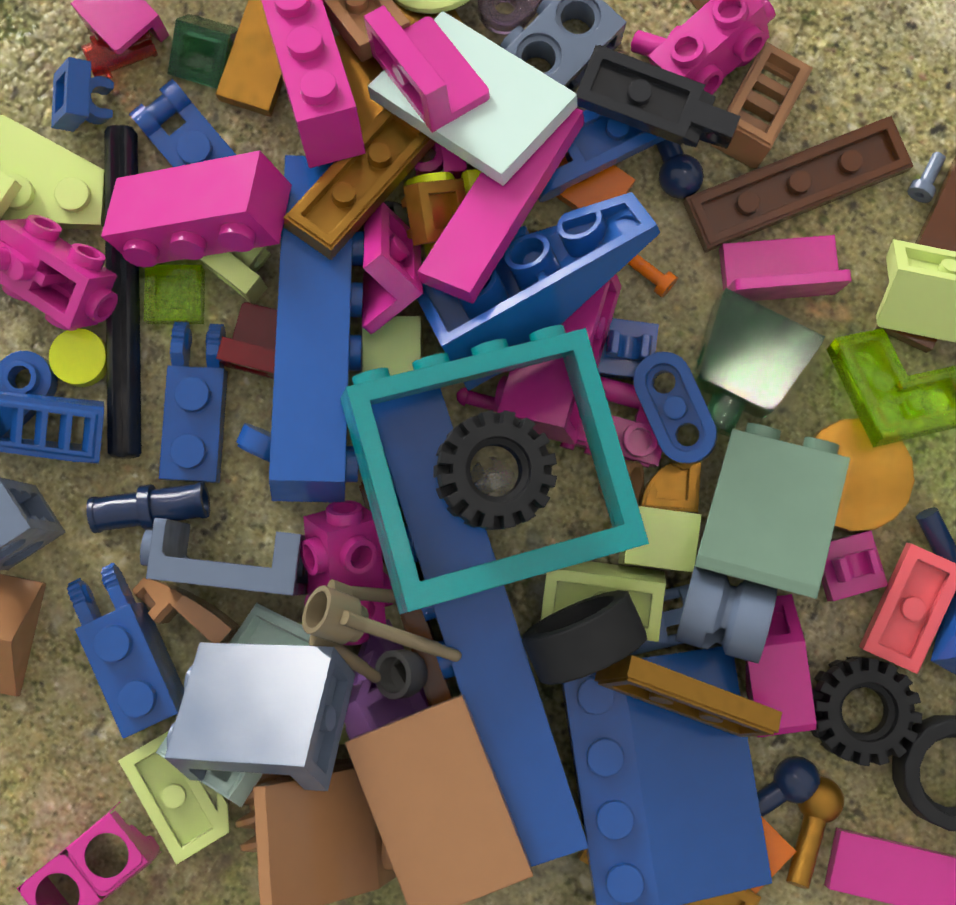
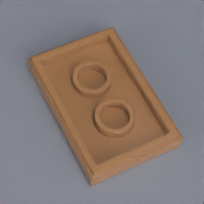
M464 694L348 739L345 742L407 905H462L533 877L532 866Z

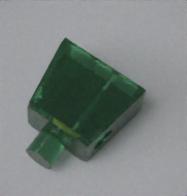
M727 288L718 296L712 306L693 376L699 389L712 395L707 407L715 422L717 433L730 437L732 429H735L743 411L761 419L774 411L822 345L825 336Z

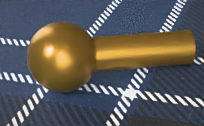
M820 776L821 781L816 792L807 801L798 804L799 810L803 814V820L795 845L797 852L792 856L786 882L804 889H809L826 824L838 818L844 807V795L841 788L836 782Z

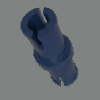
M204 482L156 489L152 484L142 485L138 487L137 492L89 498L86 506L87 520L93 533L141 526L144 531L147 529L152 530L155 518L181 521L209 517L210 497Z

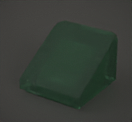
M192 14L177 18L167 74L217 89L238 28Z

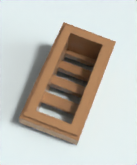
M765 42L726 109L728 112L741 116L731 143L727 149L713 144L711 146L750 168H758L771 150L813 67ZM762 69L790 82L789 88L762 74ZM752 88L780 102V104L778 105L773 101L767 99L766 97L758 94L757 92L753 91ZM743 107V108H745L746 110H748V111L754 113L755 115H757V116L761 117L762 119L768 121L769 124H767V123H765V122L759 120L758 118H756V117L750 115L749 113L743 111L741 108Z

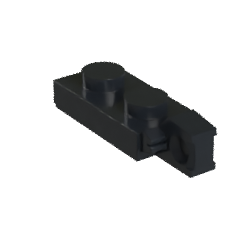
M595 45L576 93L577 106L679 145L683 143L695 148L700 140L727 149L734 137L741 117L713 106L716 97L704 91L705 84L601 45Z

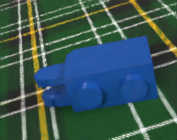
M113 562L102 567L100 573L102 574L104 587L108 591L116 610L102 616L90 587L81 578L68 583L67 590L82 625L75 628V631L124 739L178 714L185 691L155 621L148 614V608L144 603L135 602L122 572Z

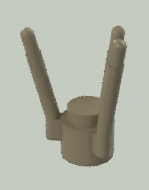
M332 579L327 586L323 585L316 588L305 604L302 626L304 631L311 635L309 645L334 647L351 669L373 683H378L381 680V674L342 645L348 641H358L364 632L453 662L461 659L462 654L457 649L369 619L368 610L361 605L360 600L396 603L393 589L349 586Z

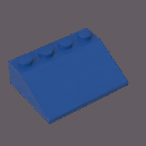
M722 647L641 658L741 696L734 657L725 655ZM596 672L561 684L583 831L589 846L586 852L594 905H683L772 884L748 737H739L600 686L598 682L594 681Z

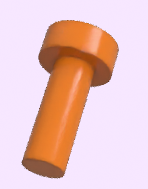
M638 254L628 262L629 266L656 286L654 292L661 298L667 295L678 279L670 271L664 275Z

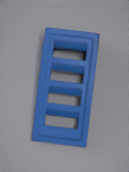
M0 391V406L12 407L10 437H0V452L99 464L104 401ZM24 409L36 411L34 440L22 439ZM49 413L61 414L58 442L46 441ZM73 416L85 417L82 444L70 443Z

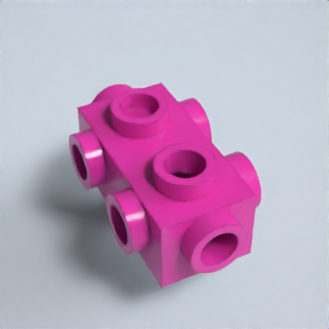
M710 0L682 26H676L670 32L668 38L638 30L633 36L631 51L647 56L650 64L705 84L704 91L713 95L730 72L736 67H742L750 63L761 51L766 40L770 38L768 23L775 18V10L768 0Z
M29 215L27 219L0 220V284H2V290L7 295L21 301H27L45 313V319L50 324L69 331L98 325V323L103 322L112 314L118 301L117 294L111 291L117 275L103 266L106 257L102 252L81 243L69 244L59 237L62 231L61 226L55 221L40 215Z
M345 500V502L329 504L324 511L303 516L305 540L301 542L300 553L304 567L308 572V595L305 597L304 606L316 588L323 585L327 586L332 579L349 586L392 589L390 578L383 572V553L370 510L359 502ZM360 600L361 605L368 610L369 619L386 624L385 607L391 606L393 603ZM364 632L363 636L358 641H348L346 644L342 645L352 646L362 644L369 639L370 634Z

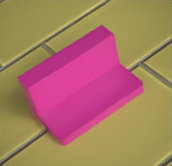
M384 5L363 16L373 57L432 133L489 100L490 94L487 85L432 17H424L402 29Z
M384 202L368 218L364 226L363 269L365 272L363 273L362 327L370 334L375 333L423 294V286L418 275V270L422 265L421 245L413 246L412 239H409L406 230L410 228Z
M835 235L724 243L719 248L724 303L835 295L852 282L851 270H839Z

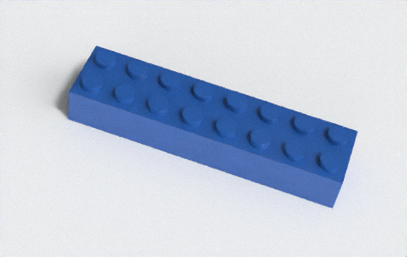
M441 388L371 405L399 507H402L407 523L405 529L414 562H419L424 580L495 561L496 558L485 528H473L464 524V520L460 517H454L446 509L449 506L443 498L439 499L436 488H439L437 477L433 478V466L437 465L438 461L436 453L439 446L446 440V435L453 429ZM502 585L421 608L425 621L437 618L443 640L437 642L457 649L462 654L461 659L457 662L438 656L437 660L444 680L456 677L460 693L465 696L531 866L533 867L589 848L505 586Z

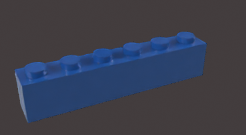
M285 155L284 177L292 184L286 214L334 162L309 168L306 156ZM283 224L280 248L269 485L272 501L345 502L346 482L358 483V462L353 446H347V422L340 398L348 386L349 371H361L362 335H350V317L362 318L363 283L351 282L352 266H363L364 231H357L336 256L330 260L285 229Z

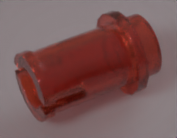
M149 31L122 54H116L102 38L97 40L95 35L89 37L90 43L81 46L86 60L91 61V71L94 77L106 75L109 79L113 78L111 74L113 71L144 59L158 56Z

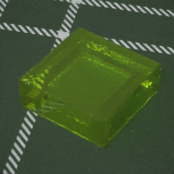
M155 265L145 267L144 321L147 324H174V322L204 324L205 269L202 265Z

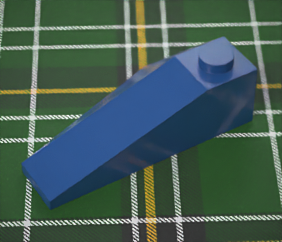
M632 192L566 212L558 220L557 225L529 234L526 225L520 227L473 304L423 283V294L417 298V301L445 353H448L450 361L472 356L471 348L496 339H506L508 347L530 342L529 334L549 326L561 325L656 238L660 231L656 222ZM498 374L463 383L469 391Z

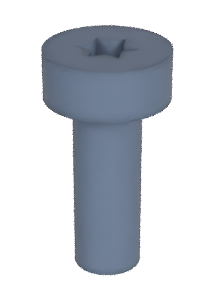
M940 152L932 154L921 178L913 180L907 191L912 199L922 203L932 201L936 193L933 183L946 159L945 155Z

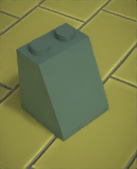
M747 423L745 432L732 429L694 566L817 599L850 458L837 455L840 445L822 439L805 437L801 446L780 441L781 430L765 425Z

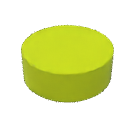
M86 329L66 330L56 337L50 347V367L60 380L72 386L88 387L103 379L107 373L106 343L102 338Z

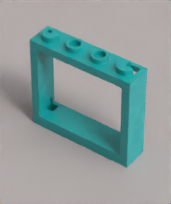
M564 325L549 326L529 334L530 342L508 347L506 339H496L471 348L472 356L450 361L448 353H439L414 361L412 363V371L390 376L388 368H377L352 377L354 385L345 388L340 400L399 615L649 544L586 328L566 333ZM563 358L612 528L420 581L371 405Z

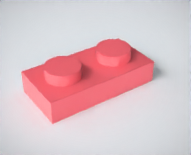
M906 543L859 647L918 674L955 594L956 563L914 544Z

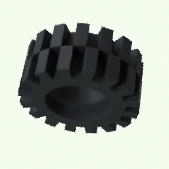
M493 410L481 412L453 428L446 435L447 438L444 443L439 446L436 456H438L437 465L433 466V478L437 477L439 488H436L439 499L443 498L449 506L446 509L454 517L458 516L463 519L464 524L473 528H485V530L516 527V525L528 522L536 516L535 512L539 508H544L550 500L547 494L550 488L555 487L557 476L552 475V466L557 464L555 453L549 454L546 448V444L550 442L546 434H538L533 429L536 424L527 417L520 420L515 417V412L506 410L501 413H493ZM484 447H502L509 451L517 462L518 478L516 484L503 496L496 497L484 494L472 481L470 473L471 462L475 454Z
M852 656L846 657L847 660L844 661L835 660L829 663L830 669L828 671H819L814 677L818 683L815 689L812 688L817 722L816 730H811L813 736L822 741L820 745L827 751L858 765L870 766V763L878 765L890 763L888 757L891 755L900 758L907 752L902 746L905 741L914 743L918 736V733L911 731L914 722L922 724V713L916 712L914 704L921 703L919 694L911 691L909 688L913 682L907 675L899 674L897 672L898 668L894 665L879 661L878 659ZM867 687L879 695L883 703V716L880 723L873 730L857 733L846 725L842 716V705L844 699L851 691Z

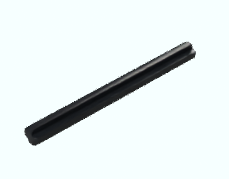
M111 125L104 131L105 220L116 179L138 174V135L133 127L128 125ZM105 240V267L117 275L111 291L118 296L114 311L106 319L107 453L110 457L116 459H132L140 457L142 453L139 267L126 261L122 254Z

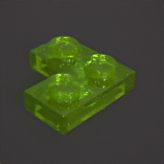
M884 328L836 337L827 347V353L873 448L956 428L955 365L908 376Z

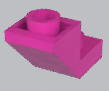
M792 594L776 597L769 632L759 664L746 661V693L748 699L782 712L779 733H774V735L816 730L817 726L806 643ZM774 735L757 736V738H759V737H766V736H774Z

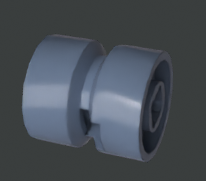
M694 566L675 641L707 650L713 644L718 643L722 645L725 655L759 664L773 616L777 588L747 580L742 581L737 587L732 586L727 575Z

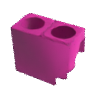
M115 805L68 847L17 887L28 905H70L48 877V875L54 873H62L70 876L79 888L80 896L77 905H99L150 865L162 851H160V847L154 837L151 835L146 837L135 826L126 824L118 812L114 811L110 814L117 806ZM103 833H112L119 836L127 845L129 854L128 862L123 871L109 878L95 875L88 868L85 860V852L89 842L95 836Z

